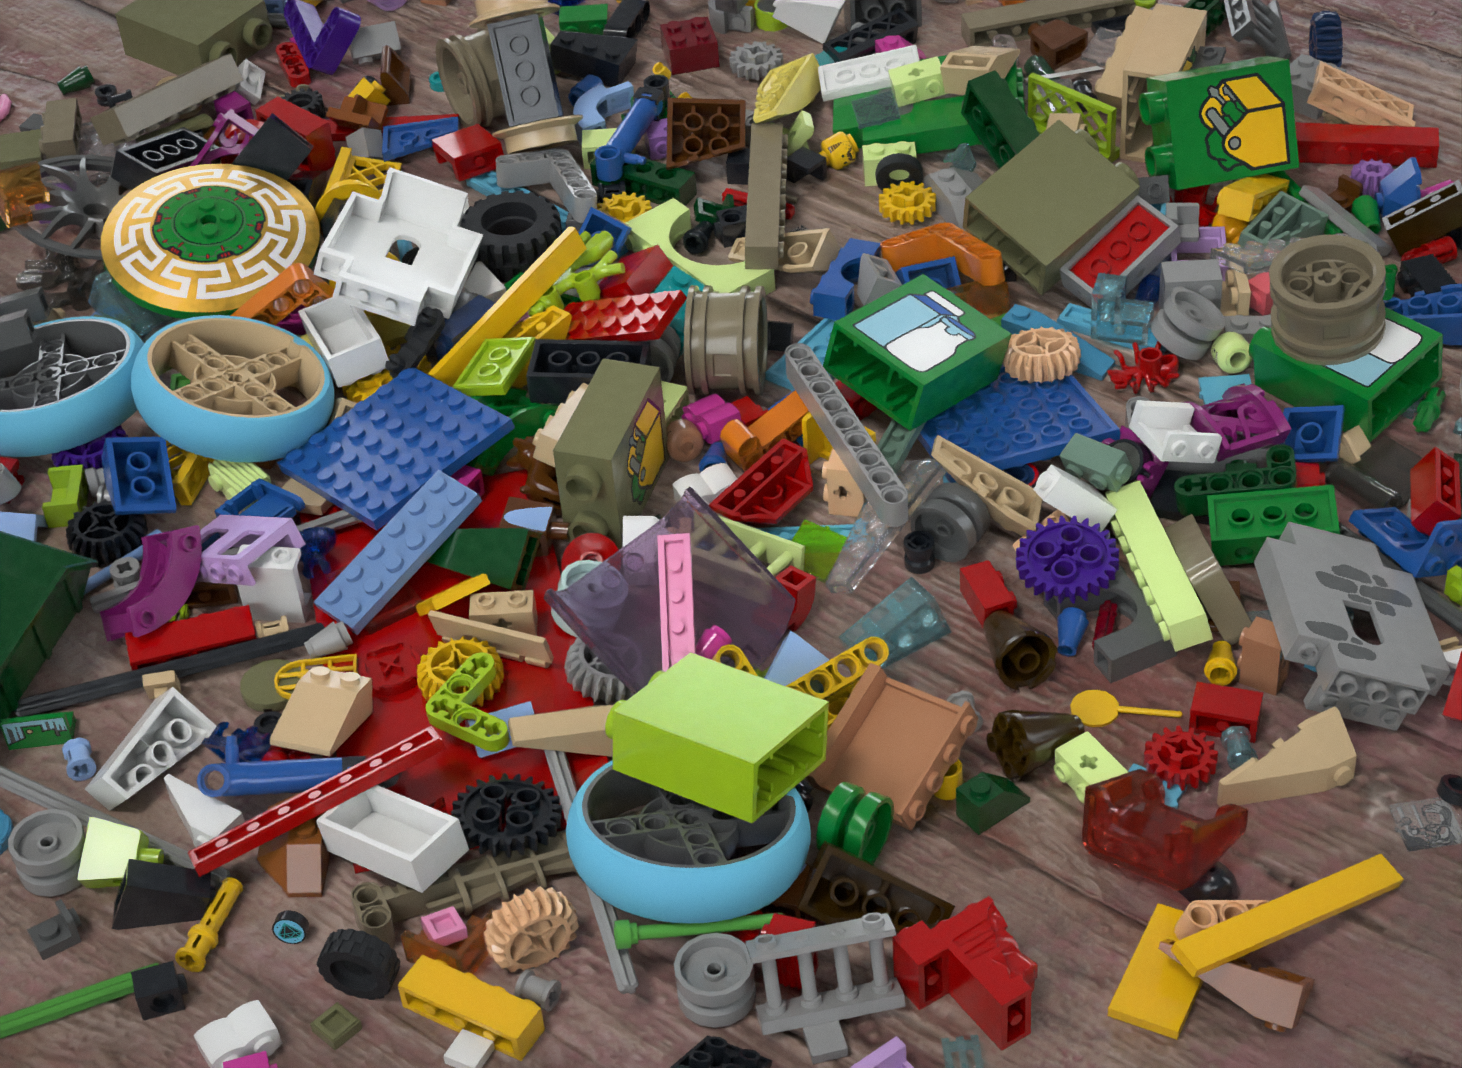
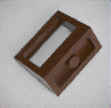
M385 45L382 47L380 80L381 85L386 89L384 94L391 100L386 106L410 104V68L389 45Z

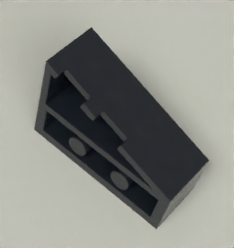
M560 30L550 46L553 68L580 78H584L589 74L597 76L608 87L619 85L636 62L638 39Z

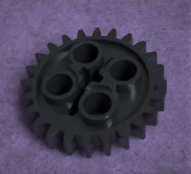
M503 773L501 780H496L494 776L489 775V782L487 783L477 779V787L466 785V793H458V801H453L452 803L453 810L451 811V816L459 819L465 839L468 841V848L472 849L479 846L480 854L492 850L493 857H496L500 851H505L506 856L509 858L512 855V851L516 850L523 856L525 855V848L528 847L536 852L538 851V843L548 845L549 837H556L557 829L561 828L562 805H560L559 796H554L553 788L545 789L544 781L533 784L532 776L525 781L521 780L520 774L515 775L513 779H508L506 773ZM511 798V805L508 807V802ZM506 822L505 829L502 832V824Z

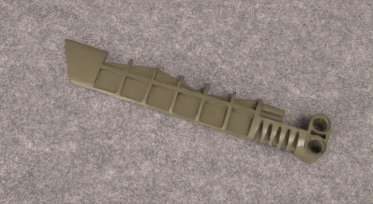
M644 807L622 813L615 818L638 815ZM566 831L557 833L556 837H549L548 845L538 843V851L536 852L529 847L525 848V855L523 856L516 850L512 851L511 857L508 858L505 851H500L496 857L488 853L476 859L456 865L453 864L423 893L399 882H396V886L392 888L389 885L380 887L374 882H363L352 889L351 900L359 931H365L370 935L379 937L380 940L389 944L391 948L396 941L393 923L427 912L429 915L454 906L457 913L463 912L467 916L473 914L474 909L497 897H500L502 902H509L508 892L521 885L536 881L538 886H541L544 890L547 889L544 877L572 871L579 878L581 877L570 858Z

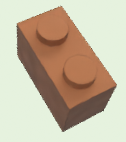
M1256 616L1249 628L1244 627L1239 638V645L1242 646V652L1237 661V668L1240 669L1239 683L1276 696L1289 675L1290 661L1284 659L1273 622Z

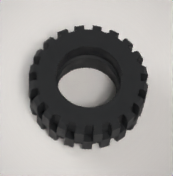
M504 191L501 194H491L484 200L476 201L474 206H470L463 214L460 225L462 228L483 234L479 252L471 272L475 264L481 261L500 282L506 283L519 273H525L552 245L554 240L562 234L560 213L555 205L543 196L539 197L533 192L527 194L524 191H516L514 193Z

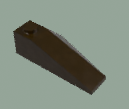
M825 840L809 870L797 909L828 924L859 919L869 913H888L896 932L905 927H911L921 920L932 929L940 921L949 919L955 908V905Z

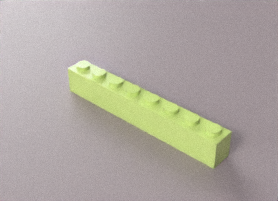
M1136 481L1120 487L1118 492L1112 490L1105 492L1106 499L1117 509L1109 523H1111L1114 535L1119 541L1123 554L1126 555L1131 571L1134 572L1139 589L1142 590L1146 604L1150 606L1153 619L1156 624L1158 623L1164 642L1170 640L1175 652L1212 640L1213 637L1206 613L1141 482Z

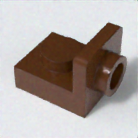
M1343 174L1338 178L1337 189L1328 196L1349 213H1352V203L1356 198L1362 196L1363 184Z

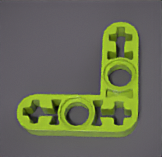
M481 652L471 655L428 700L426 713L432 726L486 751L497 752L507 747L510 742L506 722L470 706L496 676L495 662L490 654ZM460 686L469 687L468 691L461 694L453 692ZM466 719H473L476 721L472 726L469 727H461L459 725L462 721Z

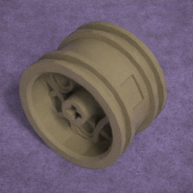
M478 28L476 33L466 37L455 34L450 36L449 39L443 38L438 40L435 51L440 80L452 110L455 114H459L460 123L465 128L475 124L486 127L491 124L493 118L506 114L488 28Z
M1317 235L1288 245L1273 259L1269 269L1270 296L1273 300L1271 308V333L1275 344L1283 353L1295 360L1308 364L1339 365L1366 356L1378 346L1383 339L1386 329L1385 303L1382 300L1386 290L1385 262L1380 253L1371 245L1348 236Z
M691 285L686 299L684 322V362L689 394L697 395L699 389H702L705 395H711L713 389H739L741 395H748L750 390H754L756 395H763L768 357V317L764 287L756 286L755 291H751L749 286H742L740 291H735L734 293H719V291H714L711 285H705L703 291H700L697 285Z

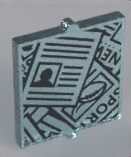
M893 91L876 95L871 94L869 97L851 101L859 129L873 125H882V123L901 118Z

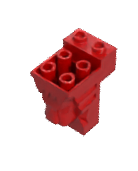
M990 896L977 903L968 905L962 912L949 919L940 921L932 929L921 920L911 927L903 928L896 936L892 937L894 977L897 978L903 993L919 1011L943 996L950 994L1001 1051L1031 1034V995L1038 976V964L1019 951L1018 943L1006 931L1008 925Z

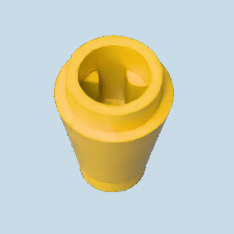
M1217 641L1213 644L1204 667L1205 676L1212 684L1228 685L1237 675L1232 647L1226 641Z

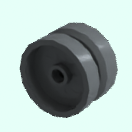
M943 483L936 486L910 519L912 532L925 531L933 536L935 542L934 556L945 562H958L964 559L990 527V514L985 503L972 490L957 483Z

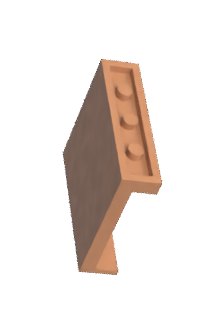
M870 663L827 731L826 760L806 778L813 788L829 795L841 782H850L863 787L866 795L869 792H877L890 797L894 803L892 823L911 831L916 822L924 816L926 806L933 794L941 788L943 777L949 767L958 760L960 749L968 736L974 733L979 718L969 702L965 701L963 706L960 707L887 677L882 667Z

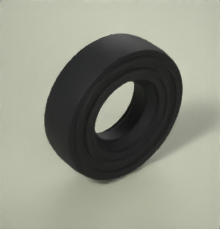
M896 153L888 155L877 165L875 172L876 183L882 191L883 188L890 189V184L892 183L897 186L900 185V181L905 183L914 181L915 185H919L923 181L922 165L918 159L909 154ZM895 170H905L910 174L908 178L903 180H895L889 176Z

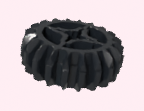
M106 498L101 503L93 501V505L90 507L83 506L82 512H75L74 519L68 521V528H66L69 550L74 554L97 560V567L104 563L109 566L114 561L143 545L141 538L146 537L148 534V526L144 514L115 515L111 501H107Z

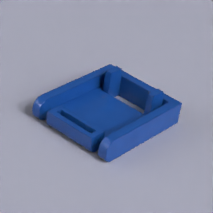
M259 478L230 500L224 502L214 512L216 517L219 515L292 518L297 514L296 510L302 511L306 506L303 499L298 495ZM255 500H258L256 503H254L241 514H239V512L243 510L245 507L250 505Z

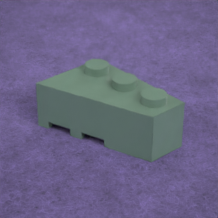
M1280 191L1241 232L1234 258H1243L1245 264L1257 270L1271 264L1277 254L1288 245L1304 238L1323 235L1329 215Z

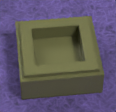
M338 1002L310 1023L312 1032L334 1050H337L362 1029L361 1021Z

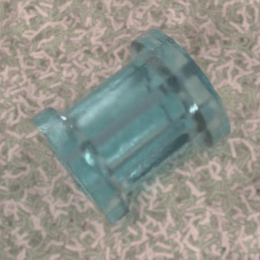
M1244 726L1229 727L1222 732L1220 738L1223 747L1228 751L1227 763L1233 770L1252 757L1258 759L1255 749L1251 748L1249 742L1251 734L1248 728Z

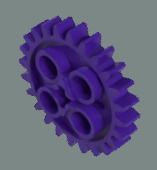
M1062 515L1058 523H1054L1051 518H1047V526L1036 523V532L1027 530V538H1020V547L1016 548V570H1019V579H1025L1026 588L1034 587V595L1037 596L1045 592L1047 601L1053 596H1058V603H1062L1065 597H1069L1071 603L1074 604L1076 596H1081L1083 600L1088 601V593L1091 592L1099 596L1100 587L1108 589L1109 580H1115L1116 571L1119 570V548H1116V539H1110L1109 530L1100 532V523L1090 527L1089 518L1083 520L1082 523L1077 522L1076 516H1073L1070 522H1066Z

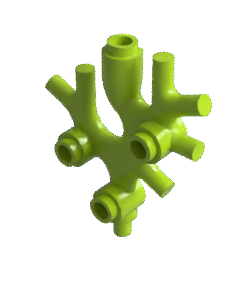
M583 231L580 234L587 249L528 311L530 316L545 312L546 308L552 305L563 310L564 303L561 295L574 288L582 301L599 300L601 290L597 281L608 276L625 273L624 263L612 264L617 259V254L611 250L614 238L609 232L601 231L592 238L587 231ZM599 261L591 269L575 273L579 268Z

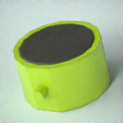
M775 0L755 1V23L759 29L773 32L789 26L772 17L776 9L773 6Z

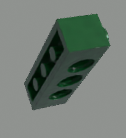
M595 159L590 163L593 186L598 187V183L603 185L619 184L620 181L624 180L626 195L630 196L634 192L637 198L643 195L645 196V201L650 200V202L659 205L674 198L686 206L697 194L695 172L677 167L666 170V164L646 159V164L644 165L624 163L622 166V177L618 180L607 182L598 178Z

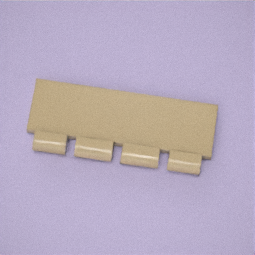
M430 610L428 614L437 635L443 636L442 640L444 643L449 642L450 637L453 640H460L464 635L467 640H471L473 637H477L479 642L487 640L490 647H495L498 655L503 658L520 662L525 660L528 664L548 668L554 659L546 638Z

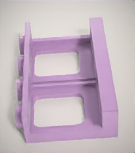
M219 515L200 530L201 544L216 532L219 533L221 538L202 551L200 569L196 581L253 586L256 582L247 567L272 546L300 549L305 545V542L292 518ZM243 544L249 545L237 555H221L230 547H240Z

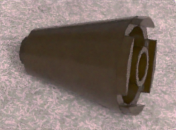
M995 611L986 618L983 630L996 673L1000 680L1008 687L1020 690L1018 687L1024 686L1034 688L1047 680L1055 669L1056 662L1054 660L1056 653L1058 654L1053 640L1044 632L1007 611Z

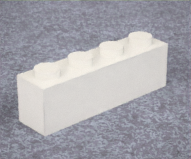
M172 687L153 701L85 790L110 811L221 729Z

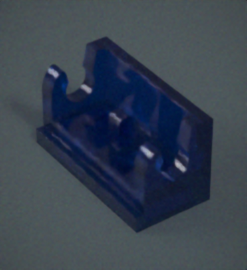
M225 721L219 723L209 738H204L201 742L223 762H226V737L223 736V732L229 725V722ZM250 726L245 731L237 728L231 736L237 737L239 762L261 761L271 746L270 737L272 734L256 733L258 730L257 726Z

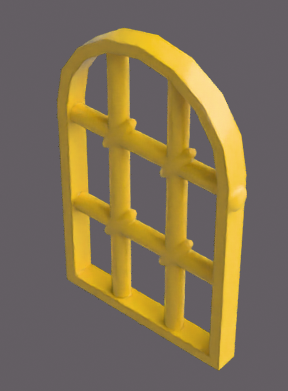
M357 654L290 662L281 667L275 675L274 684L276 692L281 697L289 700L292 694L284 690H293L297 684L278 686L279 680L290 677L301 679L309 671L306 669V666L328 664V668L333 671H353L358 673ZM353 661V666H333V663ZM301 667V671L286 673L293 668Z

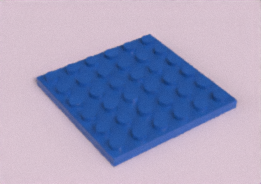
M1002 364L997 380L928 420L917 439L930 456L934 440L939 435L998 469L1004 470L1012 467H1022L1027 463L1039 460H1050L1054 456L1060 455L1075 432L1102 442L1107 438L1115 441L1119 440L1120 429L1073 375L1064 376L1062 380L1055 379L1052 383L1044 381L1042 383L1032 382L1030 384L1027 380L1021 382L1018 381V378L1010 377V374L1005 371V367ZM931 456V458L934 460L936 465L945 475L947 480L950 483L956 482L953 479V477Z
M413 367L401 371L396 378L380 386L371 396L358 402L354 408L343 416L334 419L329 426L319 433L312 435L303 446L288 452L286 457L277 462L284 474L375 530H379L403 508L437 470L451 476L515 427L511 418Z

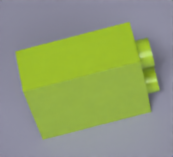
M690 652L668 670L656 672L651 677L648 685L627 701L619 700L611 708L606 719L605 732L607 737L613 740V770L749 823H754L826 760L829 702Z

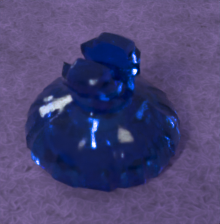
M310 527L299 531L305 542V545L300 548L301 557L299 559V562H303L304 566L302 569L303 576L306 579L314 578L312 569L314 565L318 564L321 566L324 574L329 573L332 567L330 562L326 561L325 556L336 545L337 534L335 530L328 527Z

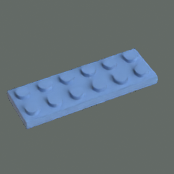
M437 470L318 596L314 604L337 622L343 621L347 629L358 635L483 500L475 491L442 471Z

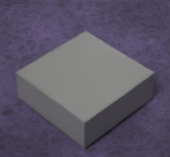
M839 1020L803 1027V1035L812 1064L848 1056V1047Z

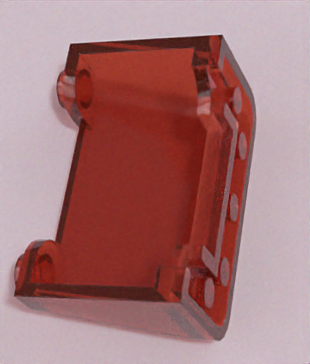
M1137 769L1085 787L1082 841L1085 849L1092 856L1171 889L1181 891L1194 886L1246 832L1249 809L1229 803L1220 806L1214 818L1204 820L1165 805V788L1160 778L1148 771Z

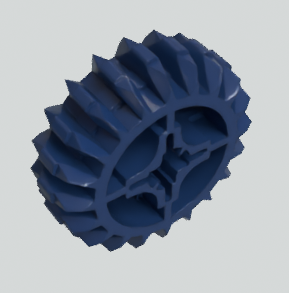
M1330 10L1313 14L1309 26L1308 52L1310 56L1317 60L1332 63L1341 68L1343 57L1342 22L1336 11L1330 12Z

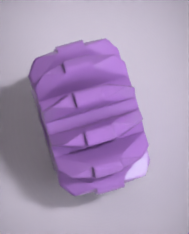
M1372 158L1370 161L1360 160L1359 164L1353 165L1350 178L1363 184L1362 195H1370L1374 199L1375 193H1379L1380 181L1395 169L1392 168L1390 163H1383L1382 160L1374 161Z

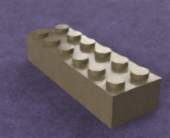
M230 53L206 62L91 117L90 120L103 146L110 143L118 146L140 137L145 132L147 133L159 128L161 124L179 118L180 115L199 108L202 104L212 102L218 99L219 96L236 90V84L244 80Z

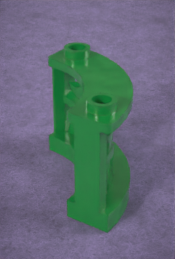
M511 386L506 395L470 396L495 411L509 416L515 428L466 465L481 470L483 474L493 476L504 456L514 447V438L524 440L527 436L535 435L539 428L544 429L549 416H555L558 405L530 403V398L526 397L528 391L515 386Z

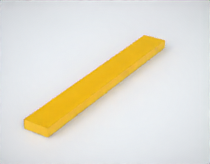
M569 226L431 369L428 375L453 387L484 340L502 338L587 249L576 228Z
M1378 854L1174 942L1170 950L1194 978L1400 887L1404 878L1382 854Z

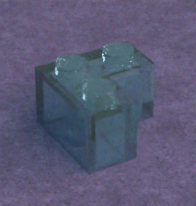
M1098 273L1092 292L1091 339L1130 344L1136 342L1138 345L1147 346L1151 334L1150 324L1154 317V302L1126 299L1127 276Z

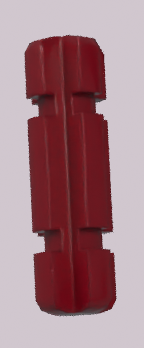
M1105 600L1104 604H1101L1099 607V616L1097 617L1092 641L1093 650L1094 640L1114 633L1119 607L1117 604L1112 603L1111 600Z

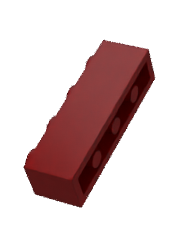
M245 605L231 607L228 610L210 614L204 613L197 617L179 621H169L139 637H134L132 632H126L125 639L131 668L136 670L257 639L250 606Z

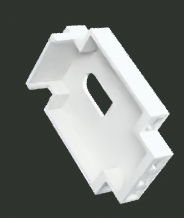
M390 167L379 200L356 192L351 193L319 250L313 275L336 282L333 300L415 326L422 309L431 307L432 309L441 310L444 318L449 319L475 263L483 234L460 227L468 193ZM407 240L419 247L412 265L386 257L395 241Z

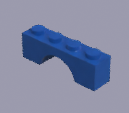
M850 238L844 248H840L835 261H831L827 273L821 276L820 283L811 291L810 304L813 305V316L839 320L852 312L854 309L853 283L858 282L861 256L863 253L881 258L880 243Z

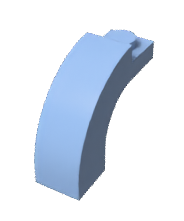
M629 81L607 89L602 84L585 92L574 105L573 114L583 115V119L575 125L577 139L581 146L582 130L606 129L605 118L631 108L630 100L634 95V89Z

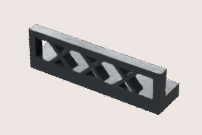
M898 8L823 43L822 49L836 63L875 54V40L886 36L899 35L911 44H915L919 24L902 8ZM900 18L904 23L895 24L891 23V21ZM876 28L886 30L883 33L871 32ZM856 37L867 39L864 42L852 41ZM839 46L848 49L838 53L834 48Z

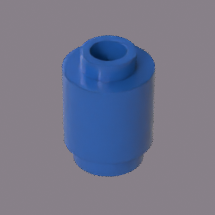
M590 74L584 77L571 88L568 94L571 105L574 107L577 100L588 90L601 84L604 86L602 80Z

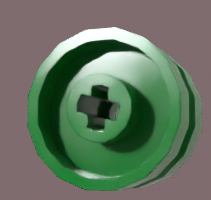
M841 782L829 796L822 811L816 834L817 849L820 850L825 840L872 864L875 863L883 850L892 826L894 815L892 799L877 792H869L866 795L863 787L850 782Z

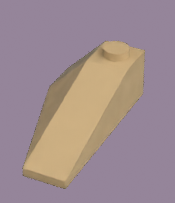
M830 228L785 233L784 258H778V269L774 270L789 273L827 272L831 261H835L840 250ZM745 237L736 238L728 255L730 261L739 263L745 261Z
M937 435L934 440L931 456L958 484L969 488L981 498L989 511L990 517L994 521L998 522L1004 529L1014 531L1021 536L1025 535L1027 530H1036L1042 498L1033 490L1034 488Z
M594 705L509 718L508 727L512 745L515 747L613 757V740L608 738L605 732L606 719L613 705Z
M1334 706L1306 719L1298 725L1300 730L1298 733L1285 742L1282 738L1273 742V748L1260 760L1252 757L1219 781L1217 804L1219 807L1225 808L1325 792L1338 785H1345L1351 779H1354L1357 755L1340 711Z

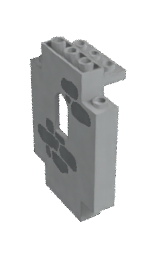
M1288 522L1279 540L1270 537L1266 538L1254 560V564L1284 659L1314 666L1318 674L1303 700L1306 709L1323 712L1335 706L1340 711L1342 718L1397 731L1407 713L1415 715L1427 695L1436 696L1451 672L1413 574L1384 567L1375 543L1293 522ZM1345 606L1370 612L1381 643L1380 645L1367 643L1355 634Z

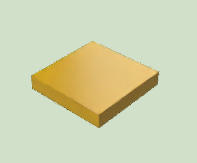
M483 573L416 604L417 606L415 607L419 616L428 614L430 610L437 611L491 583L487 575Z

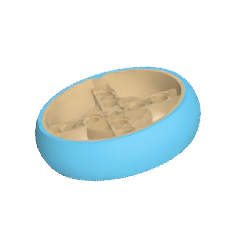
M211 315L173 322L158 330L144 343L135 358L131 372V390L134 402L147 425L169 443L188 452L216 460L264 462L284 458L288 452L300 448L309 441L312 435L322 431L327 425L334 408V384L330 370L321 355L297 335L278 326L250 318ZM174 368L188 378L190 384L172 391L159 379V376ZM287 386L296 387L308 401L294 407L277 395V390Z

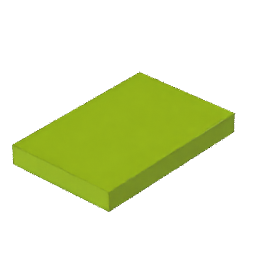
M536 338L485 339L452 388L467 396L506 395L530 359Z

